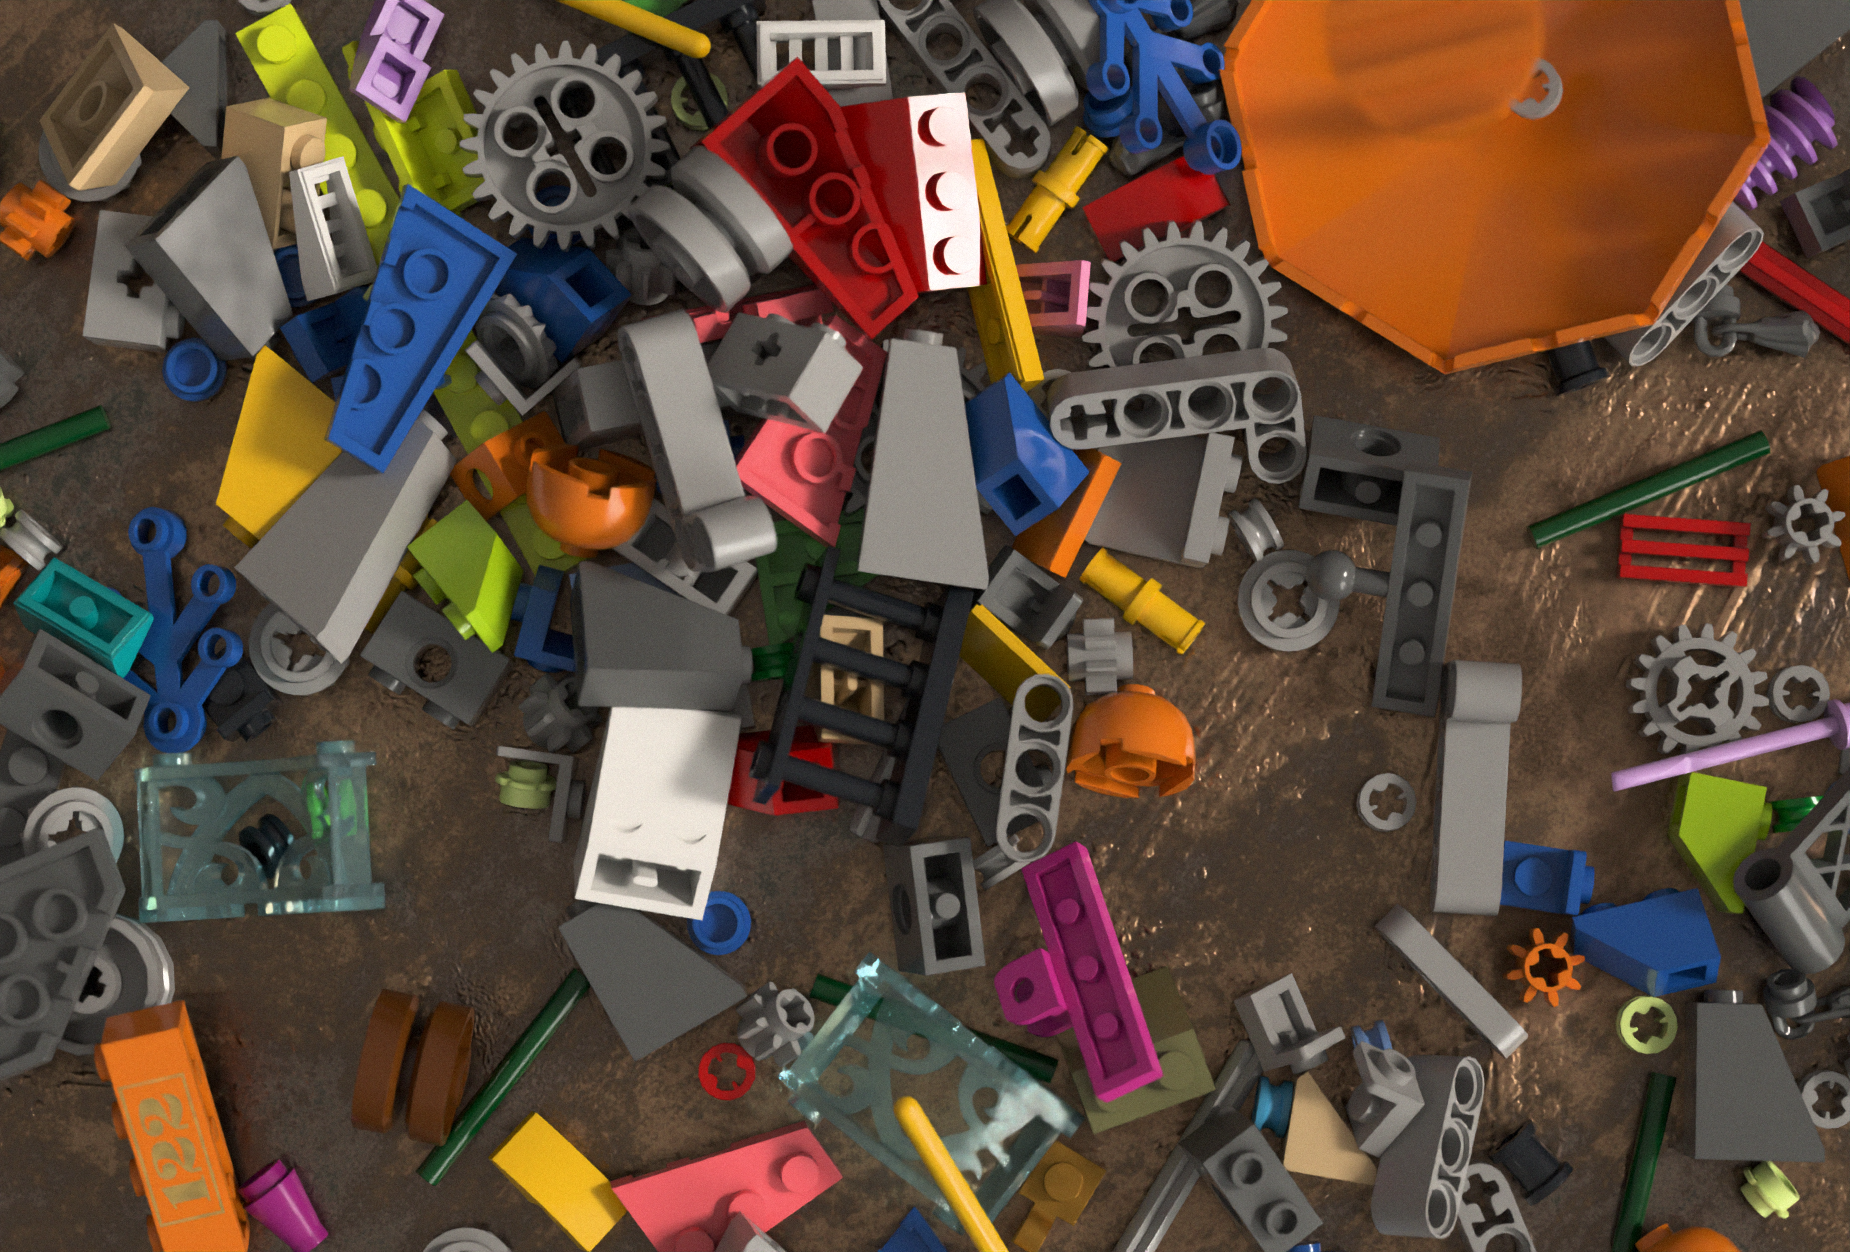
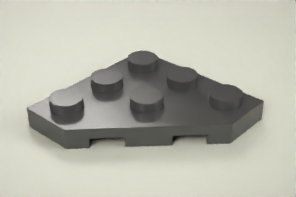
M95 828L0 867V1082L52 1061L126 889L104 829Z

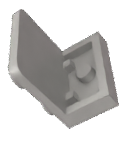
M1212 432L1205 439L1189 435L1099 447V452L1122 464L1084 541L1089 545L1200 569H1203L1209 563L1210 554L1222 556L1229 526V518L1218 516L1224 491L1235 493L1243 458L1241 455L1232 454L1235 437Z

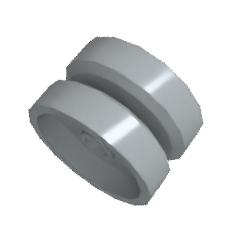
M1019 0L983 1L973 8V15L978 28L996 61L1046 124L1052 126L1076 110L1078 107V91L1073 78L1083 88L1089 90L1086 82L1087 70L1090 65L1100 61V18L1087 0H1023L1024 6Z
M694 146L671 167V179L675 191L667 187L652 185L629 206V216L651 250L686 288L717 312L727 313L750 290V280L746 268L758 273L769 274L791 253L793 245L786 230L773 211L737 171L705 147Z
M116 912L59 1042L58 1049L76 1055L94 1054V1045L102 1041L107 1017L171 1003L175 992L173 961L162 938L141 920ZM97 970L103 973L98 981L106 984L104 993L101 994L94 992L90 985L91 977Z

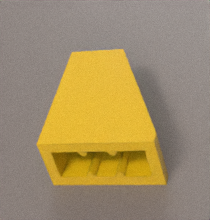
M266 345L256 355L216 500V505L230 515L222 525L251 549L343 452L324 440L335 402Z

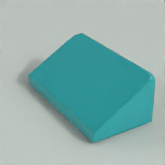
M55 557L13 602L22 624L34 634L39 629L45 631L123 679L129 672L154 620L152 613Z

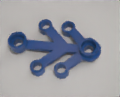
M1088 0L1092 8L1100 16V61L1090 65L1086 74L1088 89L1096 99L1106 101L1122 96L1128 91L1130 76L1124 65V34L1132 46L1133 115L1125 117L1119 127L1120 140L1125 149L1130 153L1139 154L1155 149L1160 145L1163 133L1158 120L1159 90L1187 136L1183 145V153L1188 165L1193 170L1200 171L1206 175H1213L1236 167L1242 154L1241 140L1236 129L1226 120L1207 122L1173 67L1182 68L1187 78L1196 85L1217 80L1221 77L1219 69L1225 70V61L1221 50L1210 42L1196 45L1153 32L1141 12L1150 14L1158 29L1163 32H1171L1186 27L1191 23L1193 18L1191 1Z
M149 507L141 510L132 519L128 535L134 550L143 556L148 611L154 617L152 625L138 652L154 665L157 689L132 670H129L124 679L151 695L144 712V731L148 741L161 752L180 754L193 748L204 736L207 728V716L202 704L225 670L234 666L240 660L243 653V642L236 632L222 628H211L205 631L198 643V653L201 661L184 683L182 660L220 604L228 602L233 597L236 591V579L232 571L226 567L207 564L198 568L191 580V588L194 595L177 619L171 558L175 557L183 549L187 539V529L184 520L176 512ZM152 522H154L156 536L149 543L148 530ZM214 574H217L220 581L219 589L214 595H211L208 590V582ZM107 587L108 589L122 596L120 592H118L116 589ZM223 637L226 641V652L219 659L215 654V645ZM171 711H173L177 721L175 728L169 732L168 717Z

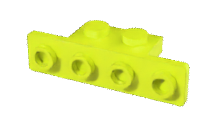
M352 41L342 47V52L349 66V80H351L353 64L360 41ZM443 70L427 79L405 123H398L364 101L374 122V136L380 147L388 153L400 180V194L402 193L403 186L409 184L462 218L460 211L477 202L472 193L485 180L484 177H466L463 172V167L478 160V155L463 151L460 147V141L478 137V131L467 125L463 120L464 114L477 113L458 70Z

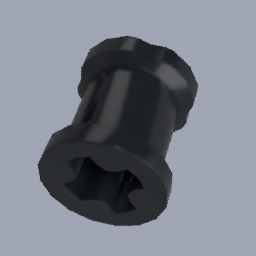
M1590 340L1546 350L1558 382L1553 388L1556 397L1584 389L1610 377L1608 369L1599 366Z
M1531 1119L1523 1122L1501 1139L1487 1157L1494 1164L1502 1163L1526 1191L1523 1198L1530 1206H1533L1555 1191L1570 1176L1574 1168L1568 1161H1558L1535 1134L1538 1127Z

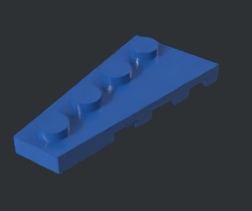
M409 184L403 186L324 439L379 474L385 472L517 255L514 251Z

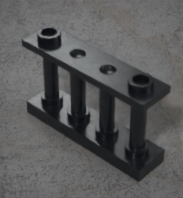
M697 0L663 17L702 33L708 38L721 31H724L727 37L733 36L757 83L756 21L760 20L758 13L767 9L766 0ZM629 33L597 49V64L603 66L614 54L620 56L621 67L618 76L621 79L629 73L638 70L643 80L646 77L645 68L666 58L669 64H677L709 130L729 113L702 58H692L635 33ZM642 80L634 92L636 96L648 92ZM585 88L569 90L561 100V112L570 118L579 119L588 115L585 108L590 103L587 97L593 93ZM541 96L537 97L534 104L542 119L553 114L557 120L547 100ZM655 105L645 112L647 116H660ZM665 127L652 134V138L665 141L670 145V153L653 157L655 164L666 170L667 177L660 180L648 179L645 185L649 188L652 185H659L675 190L671 179V167L681 157ZM582 138L573 139L574 144L582 140ZM601 145L592 157L593 168L595 171L605 175L617 173L604 145ZM622 215L615 220L619 231L634 225L633 222Z
M828 546L814 565L810 563L804 565L798 579L794 599L803 602L769 739L768 742L764 740L759 741L750 765L749 777L758 780L753 802L765 805L779 790L782 781L872 808V815L881 818L876 840L900 847L918 830L974 592L949 585L935 603L926 602L924 607L835 579L834 574L841 549ZM827 603L916 631L915 637L924 641L919 661L912 660L910 665L819 637ZM812 662L901 689V696L909 699L905 720L898 719L893 724L804 696ZM797 721L886 748L887 756L895 758L890 780L884 778L880 784L790 756L789 752Z

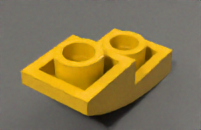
M531 1111L488 1157L529 1202L538 1205L574 1244L583 1251L590 1252L628 1211L612 1190L610 1181L536 1112Z

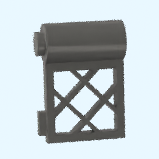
M1850 768L1778 848L1761 849L1750 854L1740 863L1734 874L1733 885L1736 894L1786 963L1794 971L1802 974H1812L1827 969L1838 960L1844 950L1845 937L1842 928L1850 920V885L1838 899L1835 895L1840 871L1850 869V854L1843 855L1848 829H1850ZM1823 832H1828L1823 858L1810 860L1805 852Z

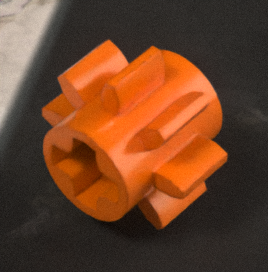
M42 179L37 182L33 190L22 182L16 184L0 202V226L5 228L0 234V242L27 261L32 258L35 251L46 258L53 256L68 239L75 224V219L64 212L70 205L71 200Z
M1530 928L1529 939L1531 944L1524 948L1508 944L1506 947L1510 954L1517 958L1515 969L1507 970L1502 975L1504 979H1519L1524 985L1520 992V1001L1528 1003L1534 998L1537 991H1543L1544 999L1548 1006L1556 1007L1559 1003L1558 990L1563 987L1580 990L1582 987L1571 976L1573 966L1584 962L1585 957L1582 955H1569L1563 949L1568 941L1567 933H1557L1549 944L1544 943V937L1539 928ZM1538 951H1542L1544 957L1556 958L1558 969L1548 973L1549 983L1547 984L1542 977H1535L1530 974V966L1539 962Z

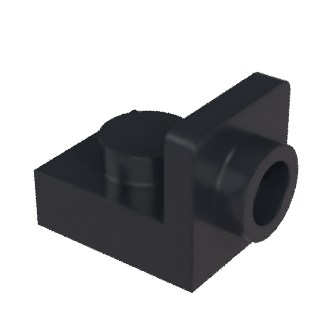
M226 646L216 654L219 659L225 654ZM242 653L240 660L234 666L225 670L202 704V707L218 726L216 730L224 740L235 742L239 737H242L248 743L262 734L277 720L271 711L283 701L271 686L259 676L253 664Z

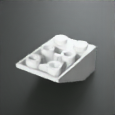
M610 707L574 858L575 899L702 920L717 863L742 720L741 715L703 709Z

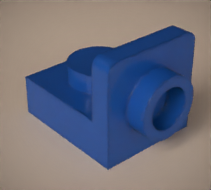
M1504 841L1500 905L1578 916L1580 903L1589 904L1594 886V867L1586 865L1587 852Z

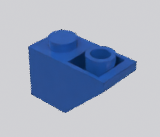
M523 237L507 247L517 253L495 290L500 297L511 294L517 299L521 307L529 305L532 308L534 318L539 323L546 324L543 330L546 336L555 342L557 348L553 355L562 364L602 337L632 296L589 248L570 246L569 252H563L559 243L546 242L543 248L539 249L535 247L533 239Z
M1010 372L964 404L976 488L1015 536L1057 510L1089 474V470L1073 450L1061 445L1055 439L1049 420Z
M1675 888L1661 889L1650 893L1639 902L1618 907L1614 903H1601L1587 908L1579 916L1572 917L1570 935L1572 953L1584 956L1586 962L1652 997L1713 984L1717 981L1721 955L1698 888L1682 892Z

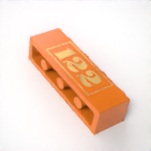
M184 1000L107 1017L102 1041L94 1045L95 1063L101 1081L103 1083L111 1081L117 1101L112 1102L113 1122L119 1139L129 1138L135 1157L129 1161L131 1181L138 1197L146 1195L152 1214L147 1215V1231L153 1251L248 1252L251 1225L247 1212L242 1208L244 1204L243 1198L237 1191L239 1185Z

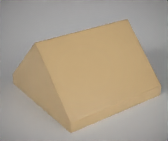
M114 23L110 25L39 120L68 185L79 191L116 185L190 88L127 31Z

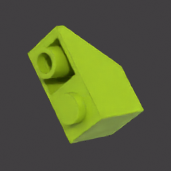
M466 500L409 544L407 548L422 567L413 577L431 600L438 605L447 598L450 604L442 609V612L460 635L467 640L476 633L493 653L503 645L524 570L498 534L473 505Z
M1690 772L1678 777L1667 836L1717 911L1743 914L1744 903L1735 892L1733 879L1740 863L1755 852L1757 840L1764 841L1769 832L1772 819V804L1764 802L1767 787Z

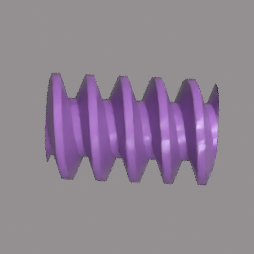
M1795 77L1790 82V91L1778 90L1771 96L1770 106L1763 105L1771 142L1733 200V202L1737 201L1749 211L1758 206L1751 190L1754 186H1757L1770 196L1778 191L1771 174L1776 170L1790 181L1798 176L1791 159L1793 156H1798L1810 166L1818 160L1811 144L1814 140H1817L1829 150L1838 145L1831 128L1835 125L1834 113L1822 93L1804 77Z

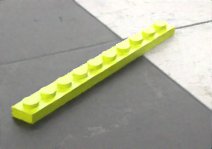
M290 3L235 34L271 99L327 118L324 142L325 158L323 162L344 157L378 268L400 198L295 8ZM321 182L320 188L324 195L328 194L327 182ZM472 329L444 375H451L452 383L443 389L433 391L467 454H470L483 442L523 422L517 409L508 399L500 406L497 405L475 380L474 376L482 369L465 351L474 341L478 340ZM476 469L490 496L493 498V489L489 479L482 471ZM526 494L516 499L500 512L535 576L539 565L562 570L565 574L576 568L579 561L586 562L592 559L572 556L561 551V542L545 535L531 518L526 502Z

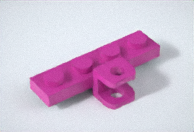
M1075 841L1021 868L1048 952L1042 948L1032 951L1007 964L995 976L994 984L1006 1020L1015 1025H1027L1028 1031L1037 1037L1054 1036L1073 1027L1095 1095L1107 1103L1163 1077L1164 1075L1087 848ZM1024 981L1017 990V998L1020 1001L1018 1002L1015 997V991L1017 986Z

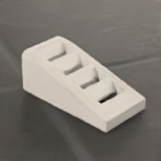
M885 20L756 21L757 89L779 72L777 71L776 44L789 43L790 63L796 57H799L802 61V42L814 41L815 71L810 72L826 90L886 86ZM866 37V70H854L853 38ZM840 39L841 70H828V40Z
M338 157L290 171L289 177L300 272L307 301L374 282L378 268L344 157ZM326 181L328 194L318 197L314 184ZM329 207L331 220L325 221L322 209ZM330 233H332L333 236V244L331 241Z

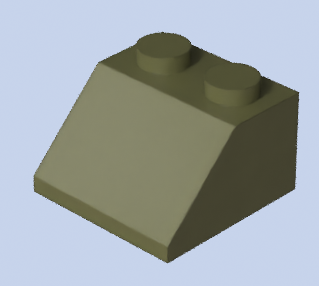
M1167 966L1131 979L1164 1075L1163 1077L1107 1103L1095 1095L1074 1028L1072 1027L1056 1035L1093 1134L1216 1090L1194 1028Z

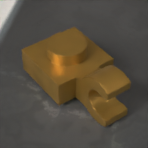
M1050 1137L1018 1190L1019 1194L1033 1201V1204L1013 1235L1011 1242L1027 1252H1038L1056 1217L1074 1226L1106 1170Z

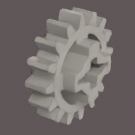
M1705 623L1699 626L1696 637L1692 638L1685 624L1673 628V644L1662 635L1655 636L1650 640L1652 648L1656 653L1654 658L1649 655L1640 654L1633 660L1644 671L1642 678L1626 681L1627 688L1640 692L1641 700L1627 707L1628 714H1645L1648 721L1641 726L1638 733L1641 737L1655 733L1662 736L1657 748L1659 753L1668 754L1676 745L1681 746L1680 754L1682 755L1698 751L1700 747L1706 749L1720 745L1722 742L1725 744L1741 740L1742 737L1738 732L1740 729L1748 731H1758L1760 729L1761 723L1750 714L1752 708L1763 707L1769 704L1768 698L1755 694L1754 685L1768 678L1767 673L1760 671L1750 672L1747 664L1753 660L1757 653L1753 648L1737 653L1733 649L1737 639L1735 632H1727L1718 641L1713 640V625ZM1684 651H1704L1721 660L1711 666L1697 665L1691 656L1685 655ZM1661 673L1667 680L1665 700L1658 705L1656 689ZM1717 677L1715 681L1708 685L1709 689L1702 695L1707 705L1698 703L1677 709L1680 704L1686 701L1685 697L1692 690L1687 680L1691 683H1696ZM1736 681L1738 696L1733 712L1728 706L1730 685ZM1685 719L1695 720L1699 722L1704 730L1708 729L1711 734L1706 736L1690 735L1673 726Z

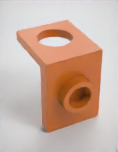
M543 411L483 442L454 465L450 475L464 498L473 505L487 522L516 499L526 494V480L533 451L547 445H562L566 443L548 414ZM474 468L482 471L489 479L493 489L492 500L486 499L477 490L473 480Z

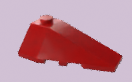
M796 57L730 111L689 149L691 150L694 146H703L718 155L737 171L769 206L786 230L793 245L788 257L868 340H872L919 296L892 230L885 223L870 187L872 182L865 165H861L847 131L849 126L841 107L799 57Z

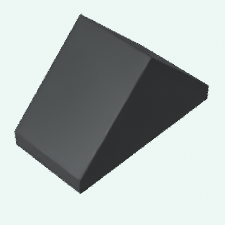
M204 20L162 63L190 87L170 114L213 157H222L227 106L228 32L218 20Z

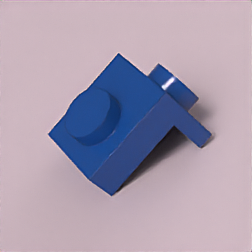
M365 284L355 287L335 302L298 315L280 327L292 348L294 357L303 367L311 383L346 370L367 301L363 299V295L368 290L369 285Z
M539 565L533 585L520 583L511 620L522 622L514 656L527 659L529 665L544 672L559 673L563 670L575 672L573 636L549 629L564 571Z

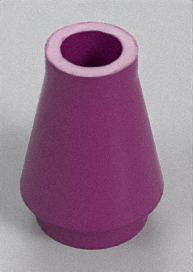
M279 1158L271 1161L254 1173L237 1190L246 1201L242 1208L288 1245L293 1252H309L329 1234L321 1224L295 1168L287 1169Z

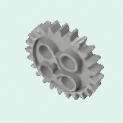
M568 40L562 41L558 58L553 59L549 58L541 43L536 44V63L529 66L518 54H512L511 60L515 73L508 78L500 71L492 69L490 75L498 87L495 93L491 94L482 90H475L473 93L475 98L485 108L483 114H464L463 117L467 125L478 131V137L460 141V147L463 151L478 155V160L463 167V172L466 177H484L485 180L476 188L472 195L477 202L495 197L497 201L491 208L488 217L495 223L511 214L513 220L510 225L509 234L517 239L528 227L534 229V245L539 249L543 248L550 233L557 234L558 243L563 252H569L573 235L581 234L590 250L594 249L596 244L595 230L602 227L612 238L617 240L620 238L615 220L622 215L632 222L629 216V206L649 189L645 185L647 179L660 180L667 177L666 170L652 162L654 156L670 153L669 143L652 138V134L668 126L665 116L658 115L647 116L645 113L658 101L657 95L653 91L636 96L634 92L642 80L641 73L636 70L621 79L618 76L621 67L620 56L614 54L603 66L597 64V49L593 44H589L581 59L574 58ZM585 88L595 95V105L592 111L579 119L564 115L560 109L563 96L571 89ZM541 96L547 100L570 140L578 137L582 138L574 147L597 189L595 196L588 197L585 195L567 161L561 154L550 157L549 154L557 146L535 107L534 101L537 97ZM519 119H529L535 122L539 128L536 142L525 150H514L505 143V132L508 126ZM607 143L618 144L627 152V161L624 167L619 172L611 175L601 174L595 171L592 166V157L595 151L601 145ZM553 174L567 178L571 184L567 200L554 207L539 203L536 197L540 181L546 176Z
M1173 219L1167 220L1165 238L1157 240L1147 226L1142 227L1144 246L1136 250L1127 241L1120 240L1119 245L1125 260L1118 264L1112 260L1102 258L1100 263L1111 277L1107 283L1089 281V289L1101 297L1099 304L1087 305L1086 316L1097 320V327L1084 331L1081 334V339L1089 343H1100L1101 349L1094 352L1087 361L1090 367L1109 365L1112 368L1139 364V356L1142 350L1155 342L1170 346L1173 351V359L1202 356L1206 341L1211 336L1217 334H1227L1233 337L1236 343V351L1268 348L1269 342L1285 341L1288 336L1284 331L1271 326V320L1288 313L1287 307L1281 304L1269 303L1267 299L1282 286L1278 280L1260 282L1258 279L1269 264L1264 257L1249 263L1244 261L1251 244L1247 240H1240L1231 249L1225 247L1228 229L1223 226H1219L1210 240L1204 239L1202 222L1194 219L1190 226L1188 236L1180 235ZM1210 270L1224 273L1228 280V291L1225 297L1214 304H1204L1198 301L1194 292L1198 277ZM1155 279L1164 285L1166 291L1162 306L1150 313L1136 310L1131 303V293L1134 287L1140 281ZM1182 307H1187L1188 312L1196 318L1234 310L1240 313V318L1236 322L1194 325L1190 327V337L1186 339H1181L1176 330L1170 328L1131 336L1127 332L1128 327L1132 324L1174 321L1178 317V309ZM1262 379L1255 386L1265 389L1268 384L1265 379ZM1205 385L1194 390L1189 399L1197 403H1205L1214 399L1220 389ZM1139 394L1129 399L1125 407L1139 397L1143 400L1141 405V411L1151 407L1156 398L1149 394Z

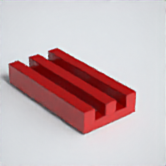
M1622 514L1620 515L1616 579L1736 588L1747 587L1748 574H1745L1746 562L1749 561L1747 537L1750 536L1751 523ZM1633 530L1732 537V547L1633 540ZM1632 554L1725 560L1731 561L1730 572L1637 566L1631 565Z

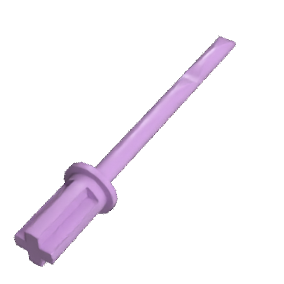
M1837 699L1828 701V706L1824 710V719L1612 772L1613 791L1651 783L1827 737L1830 738L1832 744L1837 749L1850 748V702L1843 704Z

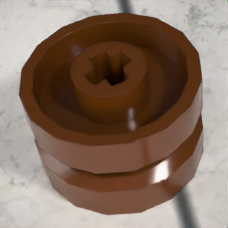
M382 989L376 1001L361 1052L352 1100V1127L381 1134L387 1133L396 1125L407 1097L405 1129L409 1139L443 1146L450 1133L467 1081L475 1020L474 1007L448 1001H439L431 1009L420 1037L422 1006L418 995Z

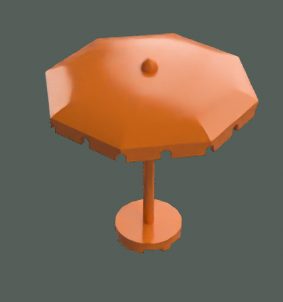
M1251 0L1224 44L1226 48L1223 56L1225 70L1219 69L1231 124L1236 129L1241 140V155L1245 171H1242L1258 247L1262 251L1264 258L1269 262L1268 265L1443 374L1654 325L1771 142L1739 0ZM1541 58L1551 64L1561 78L1563 87L1561 101L1553 112L1543 118H1522L1509 108L1516 100L1522 104L1526 99L1532 98L1537 103H1540L1549 93L1542 87L1543 84L1549 83L1548 76L1542 73L1535 79L1531 78L1538 59Z

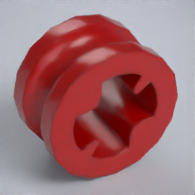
M723 1042L712 1046L704 1053L699 1063L698 1076L702 1087L709 1095L719 1100H734L742 1097L750 1090L755 1080L756 1067L752 1056L743 1047L735 1043ZM724 1052L737 1055V1066L746 1070L743 1082L738 1085L735 1081H732L734 1089L722 1090L716 1087L717 1076L708 1073V1066L711 1060L716 1057L721 1062L720 1054Z

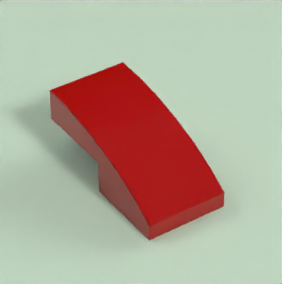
M1183 156L1082 207L1107 258L1119 263L1125 260L1120 249V240L1127 241L1136 250L1144 246L1142 227L1147 226L1157 240L1165 238L1167 220L1173 219L1181 233L1190 228L1194 219L1203 221L1229 207L1231 204L1216 175H1206L1200 171L1193 170Z

